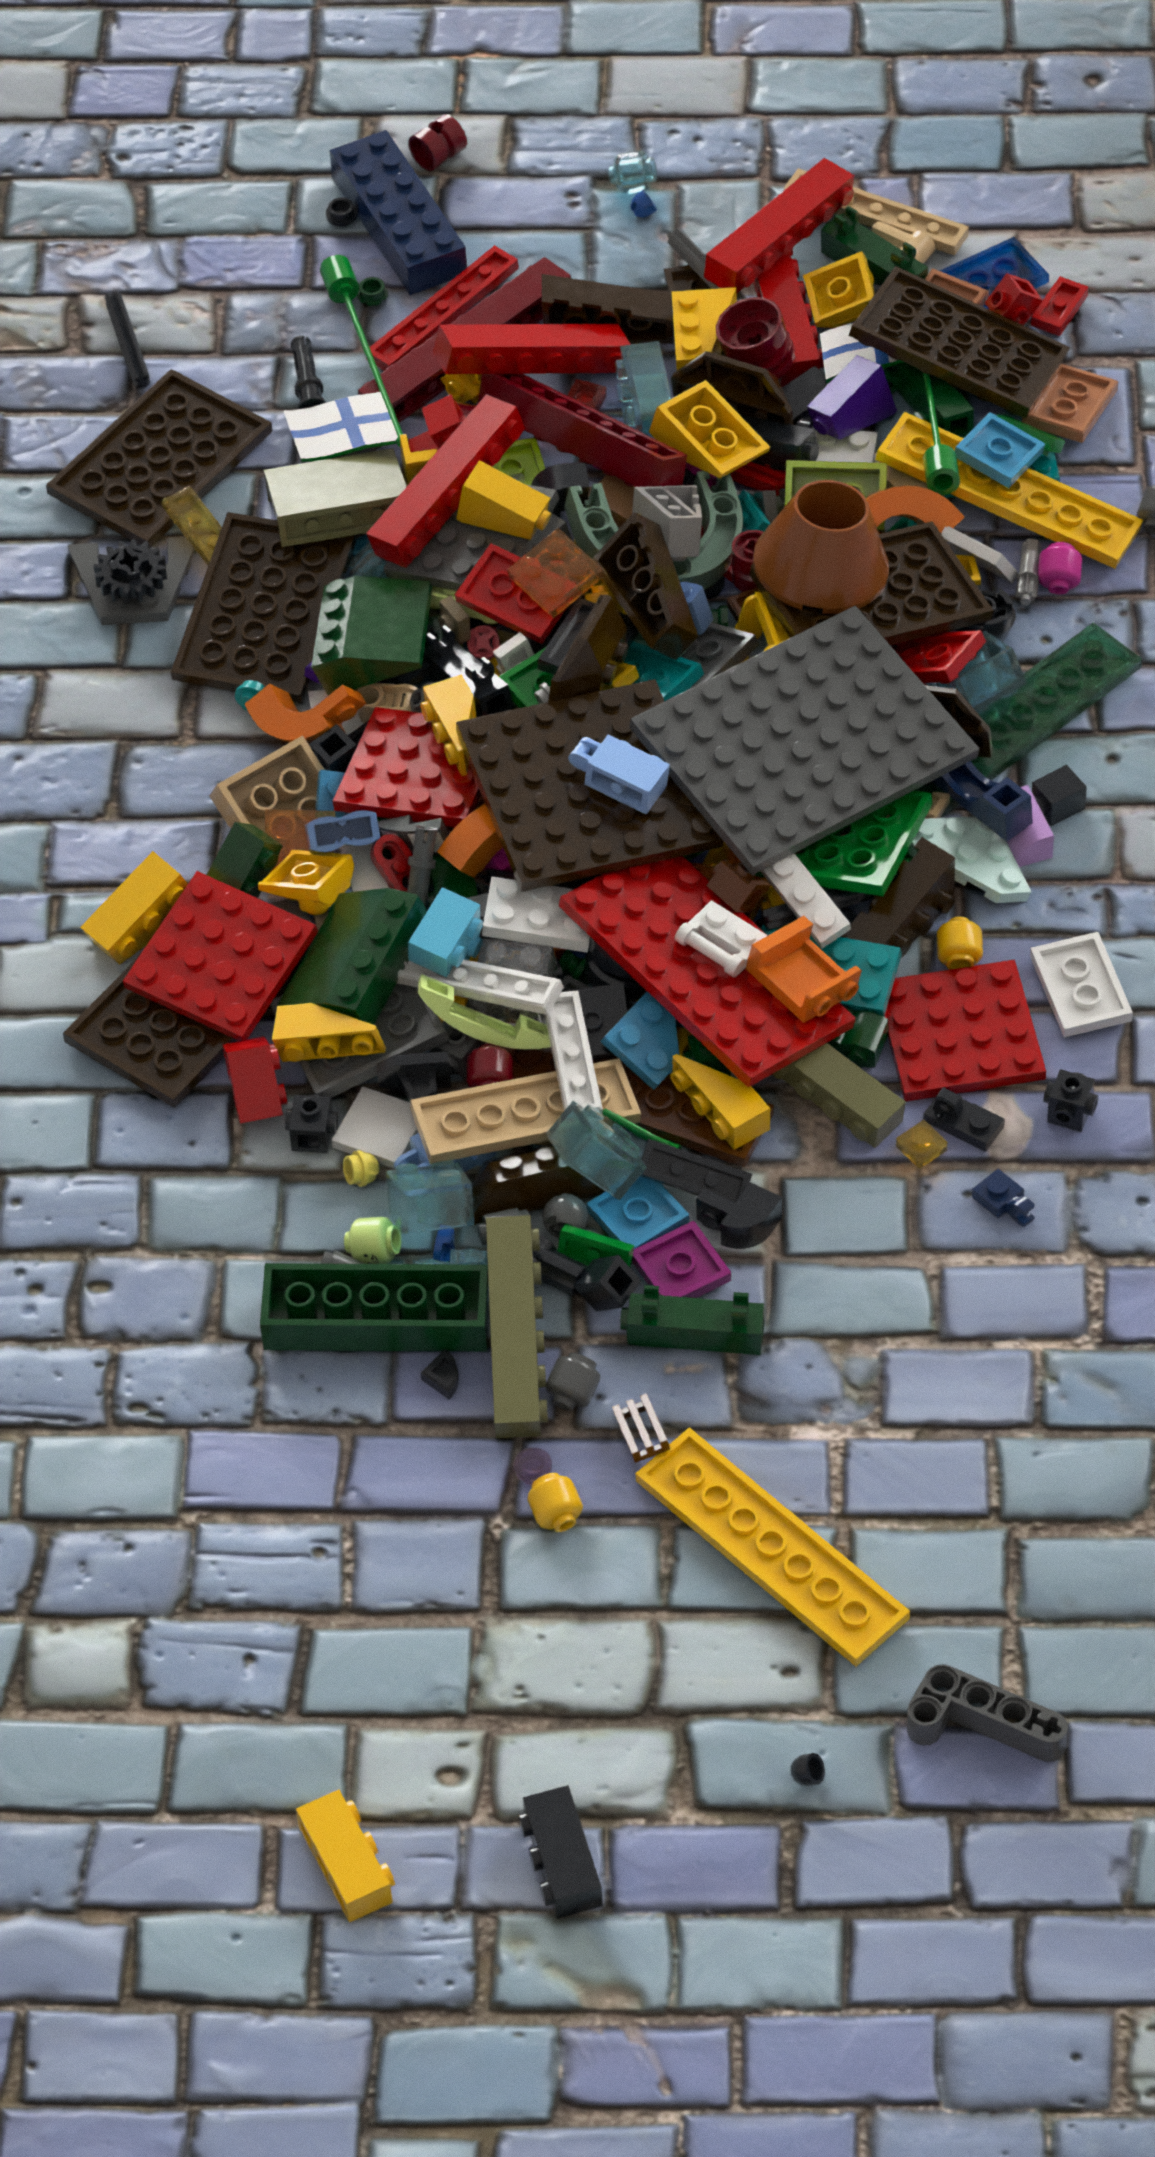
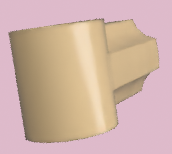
M877 221L871 230L903 250L904 242L909 243L916 248L915 259L923 264L936 249L933 239L922 231H915L910 235L880 221Z

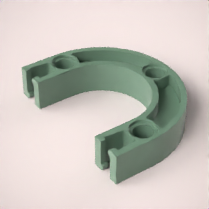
M706 471L696 473L693 485H697L698 504L701 507L704 536L700 539L699 556L686 557L685 561H673L680 582L686 581L698 584L703 587V590L712 586L726 573L732 563V542L742 532V508L730 473L722 478L717 477L715 485L711 486V490L706 479H710L709 473ZM602 483L592 484L589 499L584 502L585 507L579 497V494L583 493L581 486L569 487L564 505L578 550L583 558L590 560L619 530L612 517Z

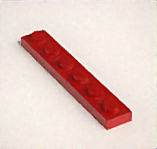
M495 245L369 347L376 366L385 371L387 367L409 354L412 349L419 347L438 332L439 325H449L454 322L460 315L467 312L518 270V259Z

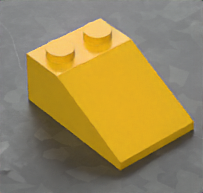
M706 380L659 405L649 429V433L656 440L686 454L687 463L718 478L728 475L770 450V446Z

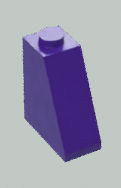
M856 355L807 406L814 423L813 428L822 435L827 434L838 440L888 418L897 411L882 366L859 355Z

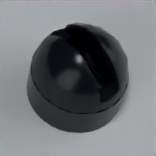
M817 1753L798 1756L790 1767L791 1776L799 1785H818L822 1783L825 1776L823 1760Z

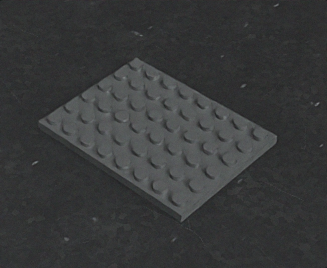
M856 606L631 718L629 728L652 755L670 764L668 775L751 875L977 758L979 753V747Z

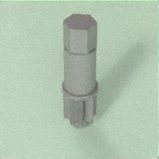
M1031 538L1022 543L1020 567L1016 579L1015 597L1020 598L1019 603L1021 602L1022 605L1026 606L1031 601L1035 603V597H1037L1039 584L1038 561L1042 550L1039 540Z

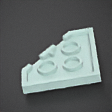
M970 816L924 819L907 851L910 856L914 857L917 854L914 846L923 837L956 857L955 881L964 886L967 882L972 883L986 891L984 897L995 903L1026 902L1028 900L1031 890L1007 842L978 818Z

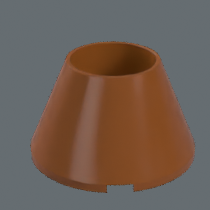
M834 480L814 481L801 487L762 533L754 548L753 567L760 583L777 599L801 610L802 606L806 605L823 608L822 613L835 614L841 613L853 606H856L858 609L862 608L881 594L886 586L889 574L888 558L866 498L856 488Z

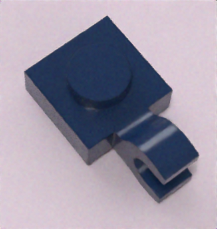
M1000 1169L995 1170L972 1188V1198L997 1218L1006 1212L1022 1227H1025L1035 1219V1216L1029 1212L1035 1205L1024 1196V1188Z

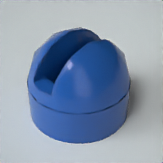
M644 190L637 193L630 203L631 210L639 218H646L658 210Z

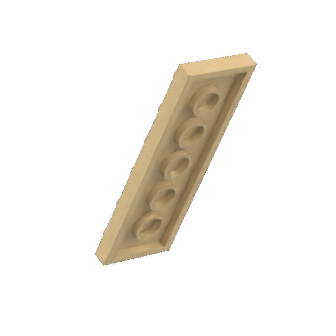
M620 1058L593 1063L602 1108H606L633 1123H639L641 1111ZM556 1071L411 1099L410 1110L430 1164L621 1126L603 1114L602 1117L566 1120Z

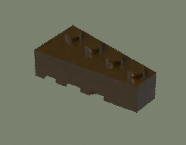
M542 274L543 324H619L631 345L673 344L671 293Z
M634 512L590 562L649 647L677 660L698 637V633L660 524Z
M921 837L914 846L917 854L910 862L903 859L896 872L897 875L885 895H874L868 914L861 911L850 924L851 930L840 937L900 947L901 957H903L910 949L911 944L920 935L924 936L927 934L933 922L941 914L948 913L955 902L956 857Z

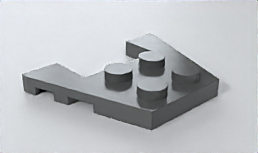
M197 536L167 538L168 563L166 564L167 579L163 580L164 588H154L155 596L153 598L147 594L143 595V602L141 603L136 598H131L129 604H125L124 598L121 597L116 602H113L111 594L103 596L101 588H97L94 564L98 563V543L68 544L69 557L77 569L80 581L83 582L86 588L88 598L101 625L168 621L180 594L183 578L185 575H188L190 570V561L193 554H196L198 551Z

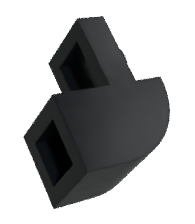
M564 463L550 466L538 473L531 483L532 486L557 491L560 499L552 513L559 518L560 511H565L564 505L569 487L581 486L583 493L579 494V497L585 507L584 502L588 500L590 488L586 463Z
M369 720L349 735L336 724L309 744L317 759L326 770L346 772Z
M751 1182L736 1203L703 1188L696 1198L697 1220L701 1221L706 1227L721 1231L722 1246L733 1249L751 1248L765 1241L781 1221L782 1197Z

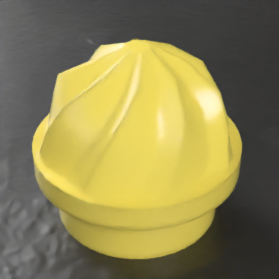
M357 1150L352 1155L345 1156L343 1159V1172L349 1185L366 1186L368 1183L373 1182L379 1173V1162L370 1153Z

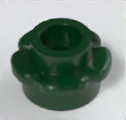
M368 277L360 282L357 298L367 306H378L388 298V290L385 289V284L381 279Z

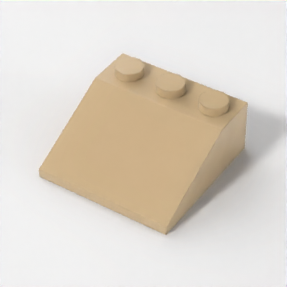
M303 735L218 783L209 795L230 828H232L234 822L252 824L283 845L278 855V862L269 871L270 873L290 854L292 849L310 851L305 825L315 820L318 773L320 770H324Z

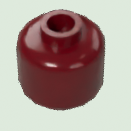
M486 1043L468 1055L466 1061V1082L469 1088L514 1079L513 1058L508 1051L500 1048V1046Z

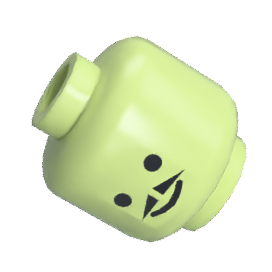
M387 1217L358 1218L352 1223L350 1231L345 1233V1250L347 1253H351L352 1258L365 1264H388L394 1259L395 1254L400 1252L401 1233L398 1226L393 1225L392 1221Z

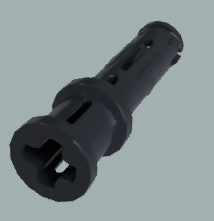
M303 335L294 337L290 343L298 379L294 386L295 395L300 400L298 409L310 408L326 403L324 398H322L324 391L323 383L316 376L311 340L308 337L304 340L305 337Z

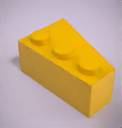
M736 287L672 292L677 370L705 351L721 355L722 349L716 336V324L719 316L725 309L737 302Z
M152 851L80 928L95 945L120 965L149 943L188 883L179 872Z

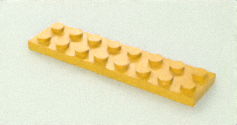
M904 412L877 450L875 460L887 463L888 466L926 483L923 455L928 448L934 446L931 423ZM938 427L940 443L950 446L955 451V447L964 438ZM957 459L960 484L951 495L1052 541L1069 543L1081 554L1114 569L1142 527L1143 519L1030 468L1010 488H1007Z
M690 1427L669 1444L670 1450L656 1455L635 1473L638 1484L855 1667L910 1619V1610Z

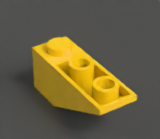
M461 674L424 686L425 701L421 702L420 706L425 721H432L433 723L432 729L438 744L444 743V751L449 764H455L461 776H465L468 772L469 762L456 733V722L476 718L477 716L474 696Z
M313 1003L277 1006L272 1041L277 1048L282 1062H298L322 1058L331 1059L386 1052V1047L379 1031L373 1024Z
M675 1054L672 1056L673 1072L671 1073V1080L678 1091H684L689 1096L695 1111L700 1116L705 1115L712 1123V1128L719 1139H725L735 1150L770 1130V1107L752 1086L748 1088L739 1079L681 1055Z

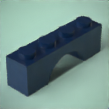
M971 761L931 781L945 793L950 794L951 798L1006 842L1033 823L1031 795L1008 777L999 783L989 780L978 771Z

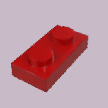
M1059 276L1042 303L1031 316V326L1061 336L1088 297L1089 286Z

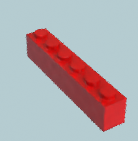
M824 157L706 254L704 278L720 288L736 287V293L744 287H749L756 277L762 272L770 270L779 258L784 254H789L797 243L804 238H808L814 229L823 222H828L837 210L851 202L854 196V174Z
M793 249L789 254H784L779 258L770 270L762 272L753 281L756 296L775 302L781 310L786 323V329L795 348V359L792 367L784 376L779 378L781 387H784L814 366L819 370L824 368L822 350L816 347L818 345L817 328L815 325L810 326V322H812L811 307L809 303L804 304L803 301L806 299L804 282L797 280L799 278L798 261L796 258H791Z
M619 324L439 325L433 354L445 374L624 373L632 346Z
M487 394L366 533L376 556L404 568L408 567L432 537L440 531L450 516L459 508L463 485L478 461L480 460L493 467L500 461L509 447L521 436L525 427L517 406Z

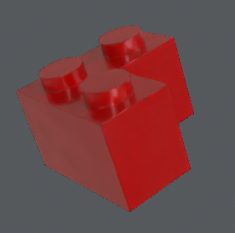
M451 394L422 408L428 431L409 439L410 453L437 449L438 451L464 421L466 416Z
M265 1036L222 1044L228 1078L232 1086L240 1124L283 1115L281 1106L288 1103L284 1083L277 1084L274 1070L281 1069L275 1045L269 1044Z

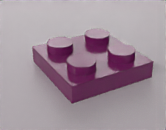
M691 1221L633 1251L632 1263L648 1285L659 1286V1295L698 1298L732 1281L731 1271L695 1221Z

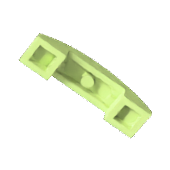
M423 974L420 975L418 979L419 996L437 1016L462 1033L483 1042L507 1048L542 1049L551 1047L546 1024L520 1014L515 1026L454 1002V987Z

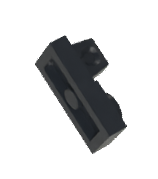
M945 1087L941 1089L923 1114L924 1122L984 1152L988 1150L1003 1130L1005 1118L962 1099L961 1095H957Z

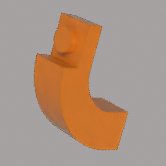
M892 487L866 497L876 527L892 516L908 518L918 525L933 521L939 532L942 533L945 526L954 528L965 518L948 499L935 491L923 487Z
M268 684L247 701L245 706L253 721L267 734L287 743L303 735L307 743L310 744L336 724L345 732L341 724L353 718L357 711L367 703L360 692L342 684L312 709L299 712L287 691Z
M486 804L464 818L437 850L441 856L459 871L474 878L477 873L483 871L491 858L503 848Z

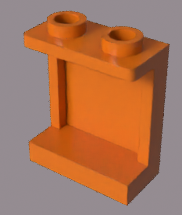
M805 916L798 918L752 944L745 968L803 1023L815 1016L820 1017L837 1003L841 1001L846 1002L853 998L859 989L858 982L862 972L857 966L844 971L810 940L814 924Z

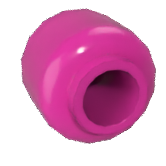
M1055 542L1041 551L1038 561V580L1043 587L1053 594L1062 595L1079 585L1082 575V556L1073 545L1066 542Z

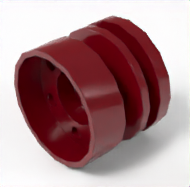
M750 297L728 306L719 316L716 324V336L722 351L725 353V357L764 368L775 375L777 379L784 376L792 367L795 359V348L786 329V323L781 310L775 302L766 298Z

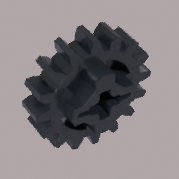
M132 539L130 545L125 546L122 541H119L117 549L108 546L106 547L107 555L99 554L97 556L98 563L94 564L96 586L101 588L103 596L111 594L113 602H116L121 597L124 598L125 604H129L131 598H136L141 603L143 602V595L147 594L153 598L155 596L154 588H164L163 580L167 579L165 557L160 556V551L157 547L150 550L149 542H144L141 546H137L136 540Z

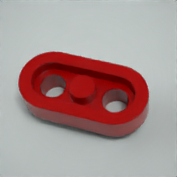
M393 834L383 835L371 846V860L390 888L407 892L408 889L402 885V878L409 879L411 866L408 865V858L413 854L400 837ZM384 848L391 851V860L383 857L382 850Z

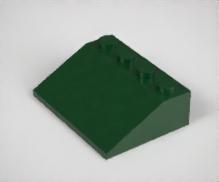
M352 576L343 580L336 579L324 586L311 668L328 696L342 684L355 690L422 668L433 587L430 581Z
M392 888L340 893L277 1006L313 1003L374 1025L398 982L399 970L404 971V962H409L408 941L427 912L419 895Z

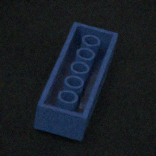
M387 130L329 150L333 180L344 197L350 199L356 206L358 218L409 295L451 281L467 268L465 245Z

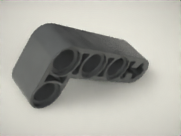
M940 1664L931 1667L926 1672L908 1705L907 1734L913 1742L919 1745H931L937 1742L951 1720L1042 1761H1056L1066 1751L1068 1724L1062 1715L949 1665ZM939 1687H944L949 1690L945 1692H940L935 1689ZM973 1703H981V1704H983V1705H985V1706H983V1707H973L971 1704H973ZM928 1718L932 1721L924 1723L918 1721V1719ZM1014 1718L1020 1720L1021 1722L1010 1723L1006 1720Z

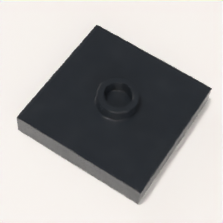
M618 983L562 991L579 992L592 1060L616 1057L600 1041L627 1013L624 984Z

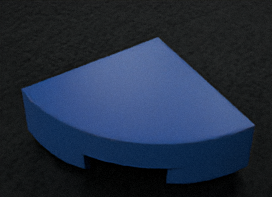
M440 1224L435 1241L432 1264H450L455 1249L454 1229L450 1225Z

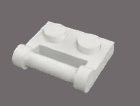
M711 900L688 923L685 922L680 926L674 940L683 946L688 944L723 966L724 972L734 978L746 968L752 944L768 935Z

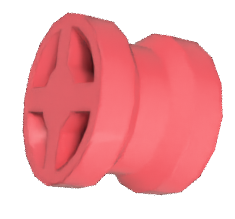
M481 625L470 631L471 639L467 641V647L473 656L480 659L482 657L486 659L495 657L493 651L501 646L496 630L497 627Z

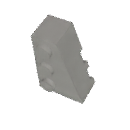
M697 485L634 487L632 514L636 512L660 524L672 561H685L686 557L699 556L702 513L700 504H698Z

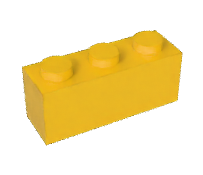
M338 1789L296 1808L299 1829L349 1923L393 1903L391 1887L395 1885L394 1877L386 1863L380 1865L375 1857L378 1854L375 1841L369 1831L364 1834L358 1825L361 1822V1818L352 1800L346 1802Z

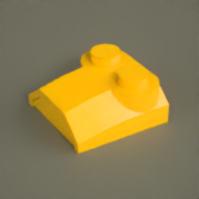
M862 251L803 275L814 322L817 327L837 328L856 321L875 295L873 287L874 276Z
M292 849L290 854L262 882L257 884L258 889L285 899L298 901L300 910L310 915L323 914L336 901L338 895L345 893L351 886V878L355 867L352 854Z

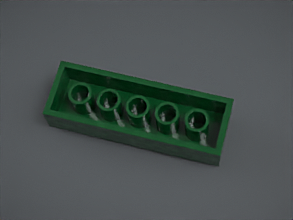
M265 1263L260 1316L263 1350L443 1351L446 1349L448 1351L487 1352L489 1320L488 1265Z

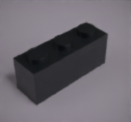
M569 1785L522 1797L524 1813L518 1814V1821L523 1837L530 1836L534 1846L528 1848L534 1872L541 1870L544 1881L540 1882L539 1886L545 1906H553L556 1919L603 1907L601 1883Z

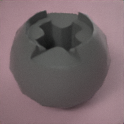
M563 1193L560 1196L553 1197L546 1203L543 1209V1224L546 1230L556 1238L560 1237V1231L565 1224L585 1230L588 1224V1209L577 1196Z

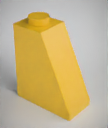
M479 460L463 485L456 520L531 540L537 529L543 531L552 514L548 511L550 497Z

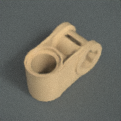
M373 683L355 689L362 694L367 703L357 711L361 722L365 723L370 719L375 707L411 711L410 698L418 688L410 684Z

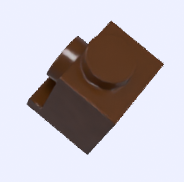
M726 859L721 860L714 867L711 873L713 877L706 885L734 911L752 913L771 887V884L766 880H755V874L751 875L742 863L731 864Z

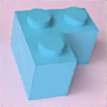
M442 887L408 941L409 961L447 978L453 966L458 968L463 959L475 958L483 945V938H480L483 920L480 919V904Z

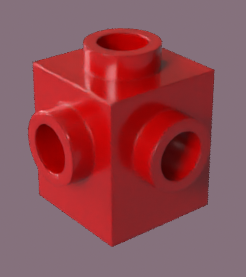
M1006 273L985 301V304L989 310L1024 326L1043 299L1030 281Z

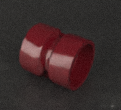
M447 114L441 115L432 121L428 127L422 128L409 137L408 147L414 160L420 167L430 172L444 164L448 158H452L460 153L467 146V137L462 126L455 118Z
M747 530L741 532L732 542V582L742 592L757 587L749 573L750 567L753 564L754 548L763 531Z

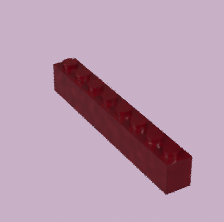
M543 257L535 264L527 267L517 277L506 282L489 297L482 299L479 304L465 314L460 315L449 325L537 324L543 320L542 274L571 278V275L546 257ZM437 332L426 342L412 349L409 354L387 367L380 374L399 423L446 390L444 383L441 381V378L446 374L433 354ZM375 379L366 382L358 389V395L380 392Z
M524 374L481 375L478 403L487 394L517 406L525 427L524 431L534 435L536 440L548 442L556 446L558 451L570 453L578 457L580 462L602 469L601 472L603 474L616 476L624 480V483L630 487L683 485L687 460L686 454Z

